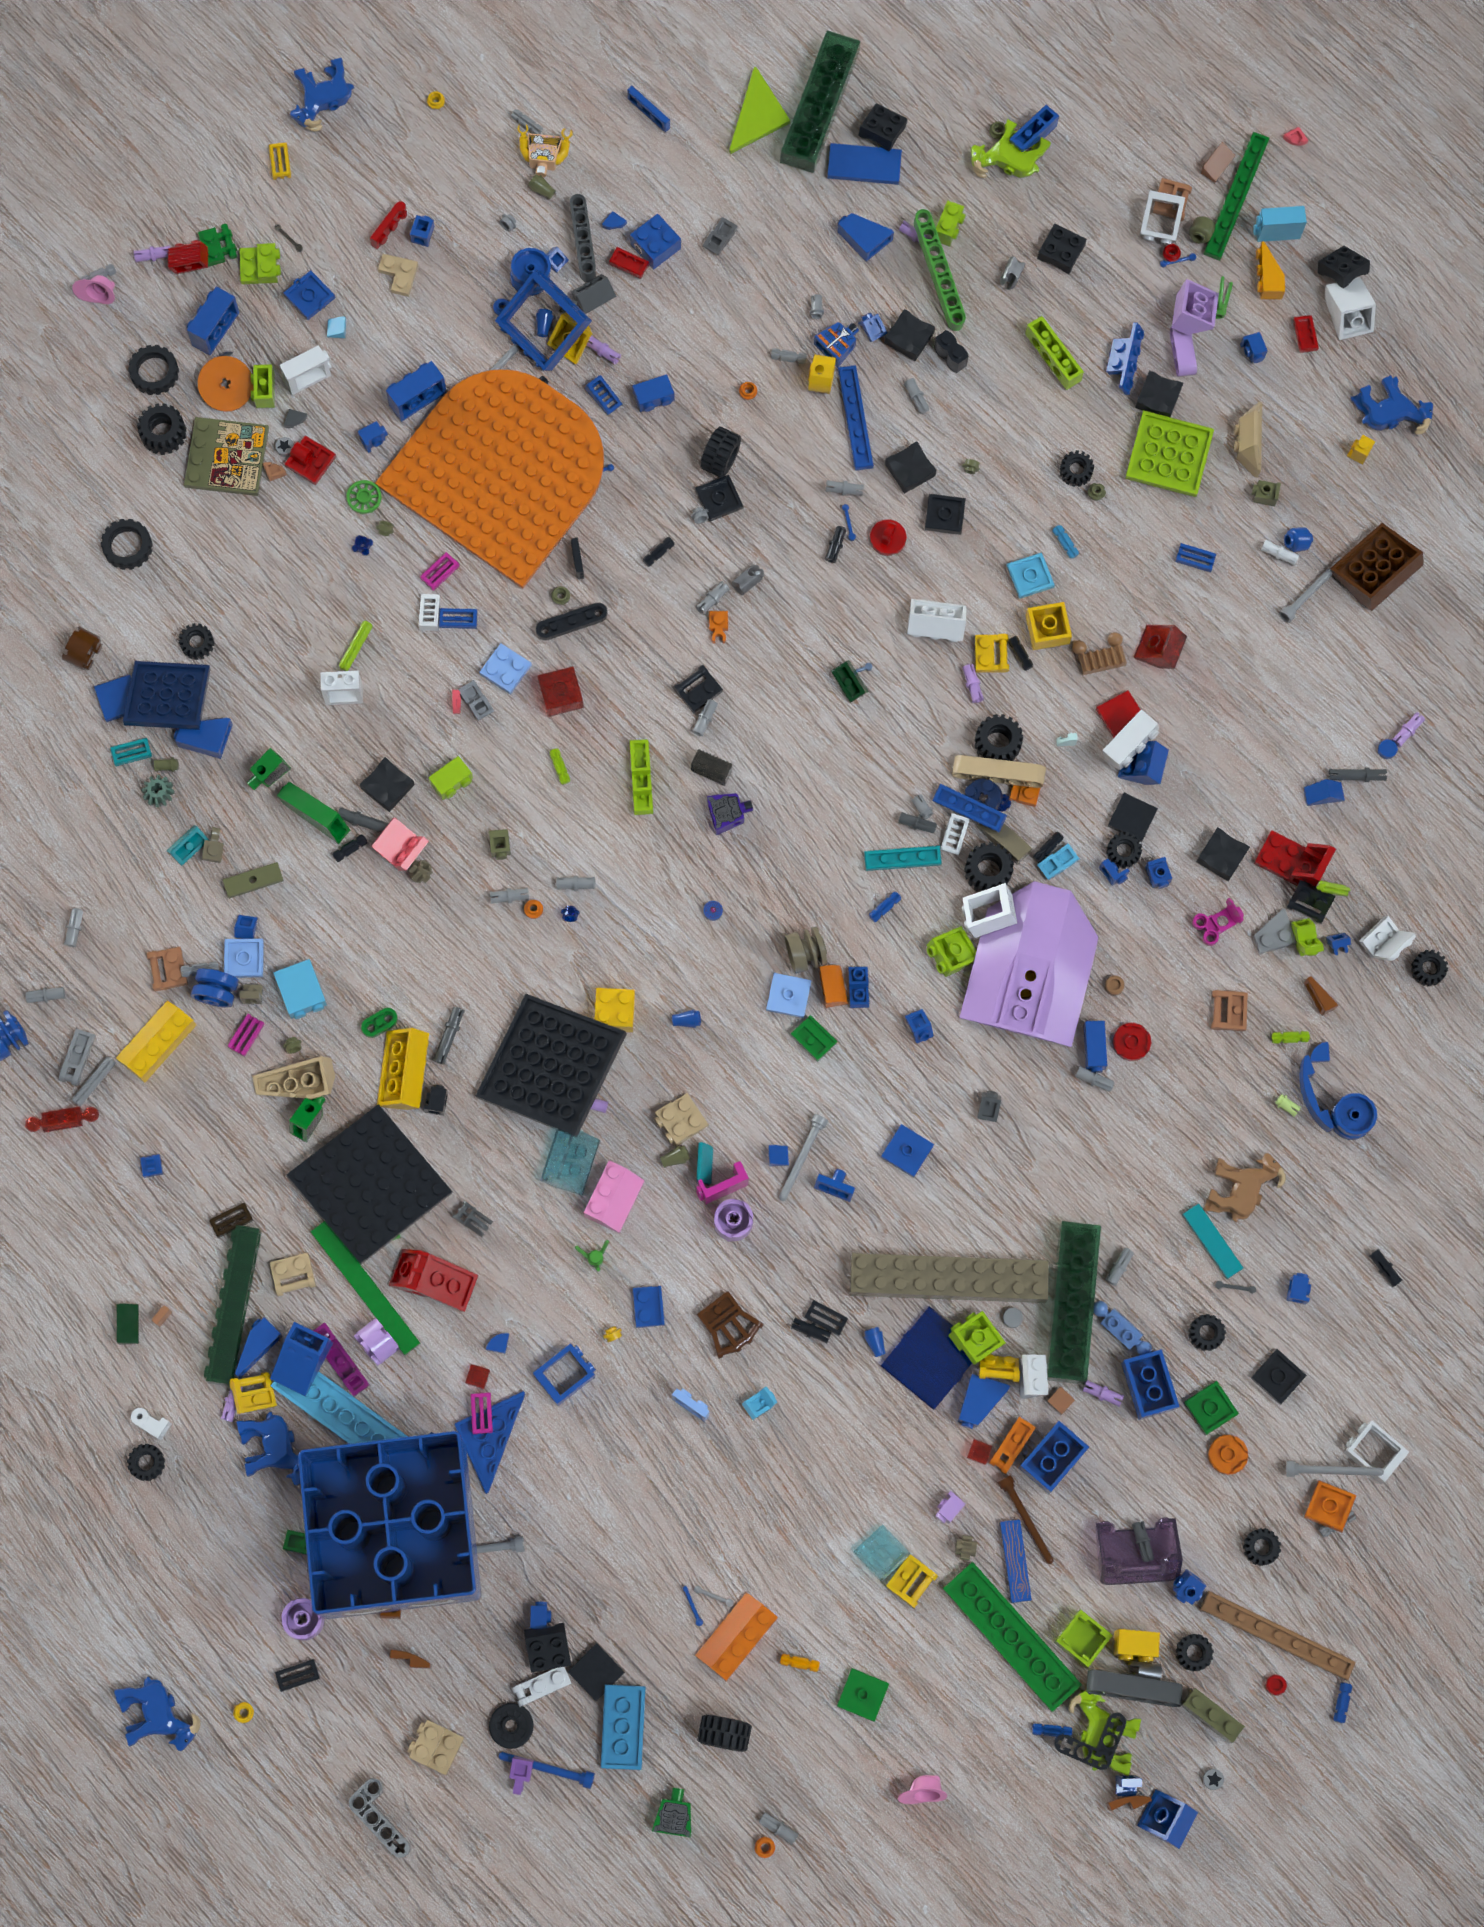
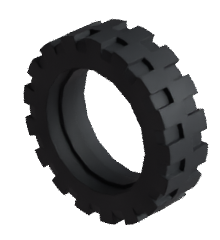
M147 345L146 348L138 349V352L134 353L132 360L130 359L128 372L134 386L142 393L161 395L162 392H168L170 387L173 388L175 381L178 380L179 368L173 353L169 352L165 347L161 348L160 345ZM151 358L165 360L169 366L167 375L157 382H147L139 376L141 364Z
M120 519L119 522L111 523V526L105 529V534H102V551L107 561L116 568L120 567L122 570L129 568V570H132L136 566L140 567L144 561L146 562L149 559L148 556L152 553L153 543L147 528L142 526L139 521ZM134 532L141 537L142 546L135 555L120 557L112 551V542L120 533Z

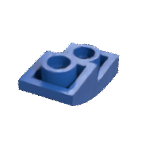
M848 967L850 1008H869L868 967Z

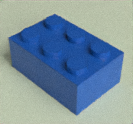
M217 286L213 291L209 292L206 302L198 308L197 315L187 325V333L193 347L211 356L240 313L235 296Z
M432 361L422 364L415 372L406 374L401 381L392 383L386 390L388 404L401 422L447 393L444 376Z
M1162 1349L1121 1362L1138 1420L1170 1412L1180 1407Z
M1058 1421L1018 1468L1049 1495L1088 1450L1089 1446L1063 1423Z

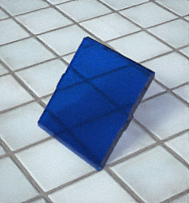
M929 1306L913 1327L903 1335L899 1344L881 1364V1367L930 1408L935 1410L954 1385L956 1386L961 1381L963 1374L971 1366L972 1362L963 1349L959 1351L948 1336L952 1332L950 1328L953 1325Z

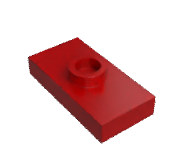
M616 247L609 260V264L642 279L649 266V261Z
M1312 315L1294 317L1293 322L1299 352L1318 351L1319 347Z

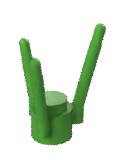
M1224 276L1221 277L1216 319H1222L1226 315V308L1233 282L1229 283L1223 304Z
M609 1240L604 1242L600 1251L593 1250L589 1254L579 1246H575V1249L584 1258L588 1259L590 1266L595 1267L599 1272L600 1266L603 1263V1254L609 1244Z

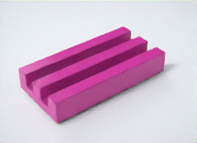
M446 552L420 576V579L434 591L460 567V564ZM448 559L449 561L428 580L427 577ZM453 563V565L442 576H440Z
M247 1014L228 1044V1048L245 1057L265 1023ZM249 1021H252L248 1026L247 1030L245 1031V1033L243 1034L242 1038L238 1042L237 1046L235 1047L234 1045L236 1044L240 1035L244 1031L245 1027L247 1026ZM257 1024L258 1026L243 1050H240L251 1030Z
M491 1393L471 1394L473 1435L493 1433ZM483 1397H487L488 1429H485ZM475 1398H479L480 1429H477Z

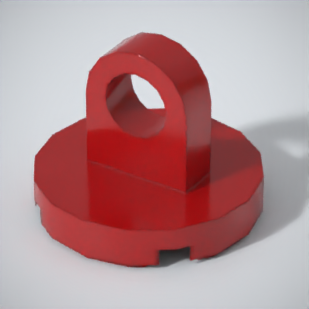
M890 519L882 520L872 528L870 542L873 549L880 555L892 556L901 552L905 547L907 540L906 531L897 521Z

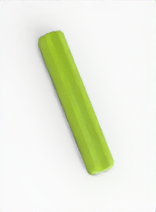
M362 622L339 664L340 669L344 671L350 669L372 629L370 622Z
M1320 881L1319 886H1317V889L1321 892L1344 897L1348 896L1350 887H1346V885Z

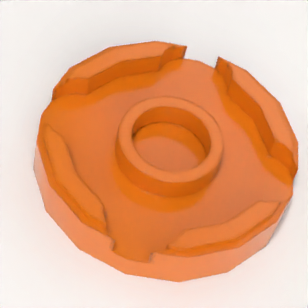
M1222 1435L1215 1439L1209 1447V1462L1221 1474H1236L1247 1464L1248 1449L1245 1443L1237 1436Z

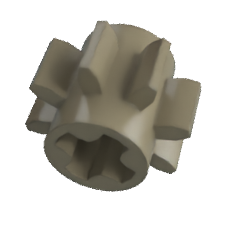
M415 860L408 870L410 878L416 883H421L422 881L426 883L433 873L431 865L425 860H420L419 862Z
M963 1535L962 1539L956 1540L955 1554H959L961 1560H970V1556H976L977 1541H972V1536Z

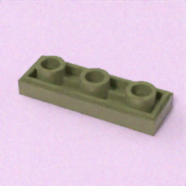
M278 862L223 879L229 899L284 881ZM256 879V882L251 883V880Z

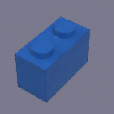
M667 374L632 386L633 395L640 412H649L655 407L667 406L675 401V394Z

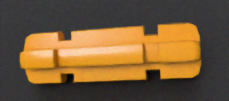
M782 1654L780 1659L781 1665H791V1667L804 1670L810 1669L813 1672H818L820 1666L819 1661H809L807 1658L797 1656L790 1657L788 1654Z

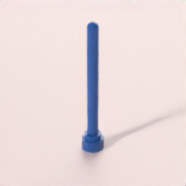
M501 1752L498 1757L500 1760L512 1763V1759L516 1755ZM534 1761L532 1768L578 1781L579 1784L588 1789H591L595 1773L590 1771L582 1772L581 1774L538 1761Z

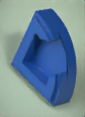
M612 211L602 223V227L607 230L623 228L627 224V220Z
M1328 1042L1319 1044L1310 1055L1311 1063L1330 1061Z
M503 1333L493 1337L487 1344L486 1350L506 1354L509 1334Z

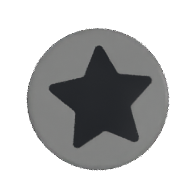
M280 438L275 445L277 453L282 457L290 456L294 443L290 438Z
M1209 1769L1203 1775V1783L1208 1789L1217 1790L1222 1787L1224 1776L1217 1769Z

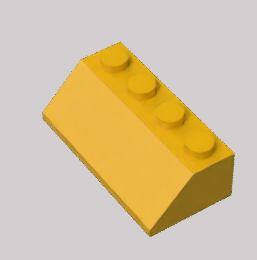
M166 1001L115 1059L145 1083L196 1027V1023L180 1008Z
M415 1028L387 1031L377 1105L379 1104L380 1107L403 1110L420 1108L429 1033Z

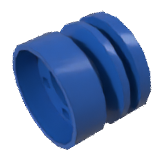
M8 1010L3 1012L7 1019L6 1021H3L0 1017V1061L12 1055L9 1048L10 1045H13L17 1050L21 1049L17 1043L18 1040H21L24 1046L29 1044L25 1030L17 1018L10 1014Z

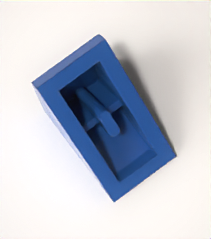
M1325 779L1304 787L1307 806L1345 801L1341 782Z

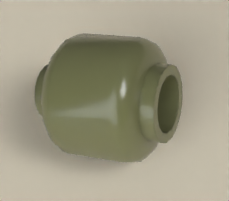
M1204 216L1195 218L1189 229L1191 239L1198 244L1209 242L1215 231L1214 222Z

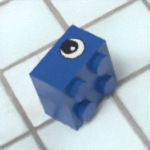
M656 214L630 234V245L643 259L649 261V266L654 270L681 249V238L659 214Z

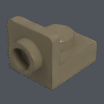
M244 984L243 991H240L239 997L242 1004H262V985Z

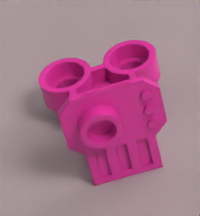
M1230 898L1226 900L1227 907L1219 913L1208 917L1205 914L1199 913L1193 918V927L1197 930L1204 929L1206 931L1203 935V942L1208 946L1215 945L1219 939V934L1237 923L1241 924L1244 920L1243 911L1240 907H1236ZM1225 916L1228 919V924L1220 926L1217 923L1218 917ZM1197 920H1201L1203 925L1199 926ZM1207 936H1212L1213 941H1208Z

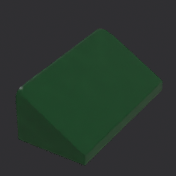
M849 660L831 670L850 703L869 692Z
M117 1304V1344H139V1304Z

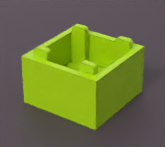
M1080 1609L1054 1643L1084 1668H1088L1113 1635Z

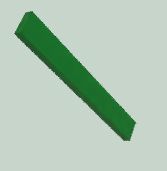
M1256 132L1252 133L1215 224V231L1203 255L1221 260L1269 142V137Z
M322 1222L311 1231L312 1235L376 1319L382 1324L386 1332L391 1335L402 1353L406 1356L421 1343L367 1272L329 1227Z

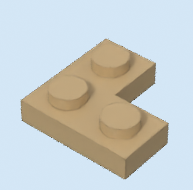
M383 254L378 272L395 276L391 293L409 297L417 272L418 262Z

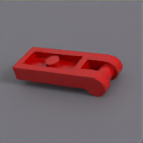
M397 202L370 237L372 247L378 250L381 245H384L391 231L396 230L400 219L407 217L406 204L404 202Z

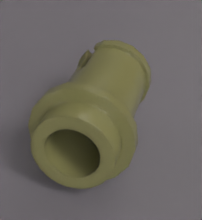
M174 757L163 760L155 759V772L170 770L175 772V770L179 769L178 759H174Z

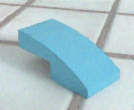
M1066 844L1056 853L1051 854L1037 864V866L1046 878L1050 880L1076 863L1080 858L1071 846Z

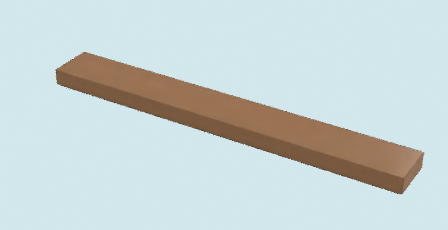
M1207 1591L1199 1609L1346 1681L1349 1680L1355 1666V1661L1210 1591Z

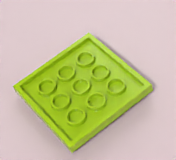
M1143 410L1125 479L1197 497L1214 429Z

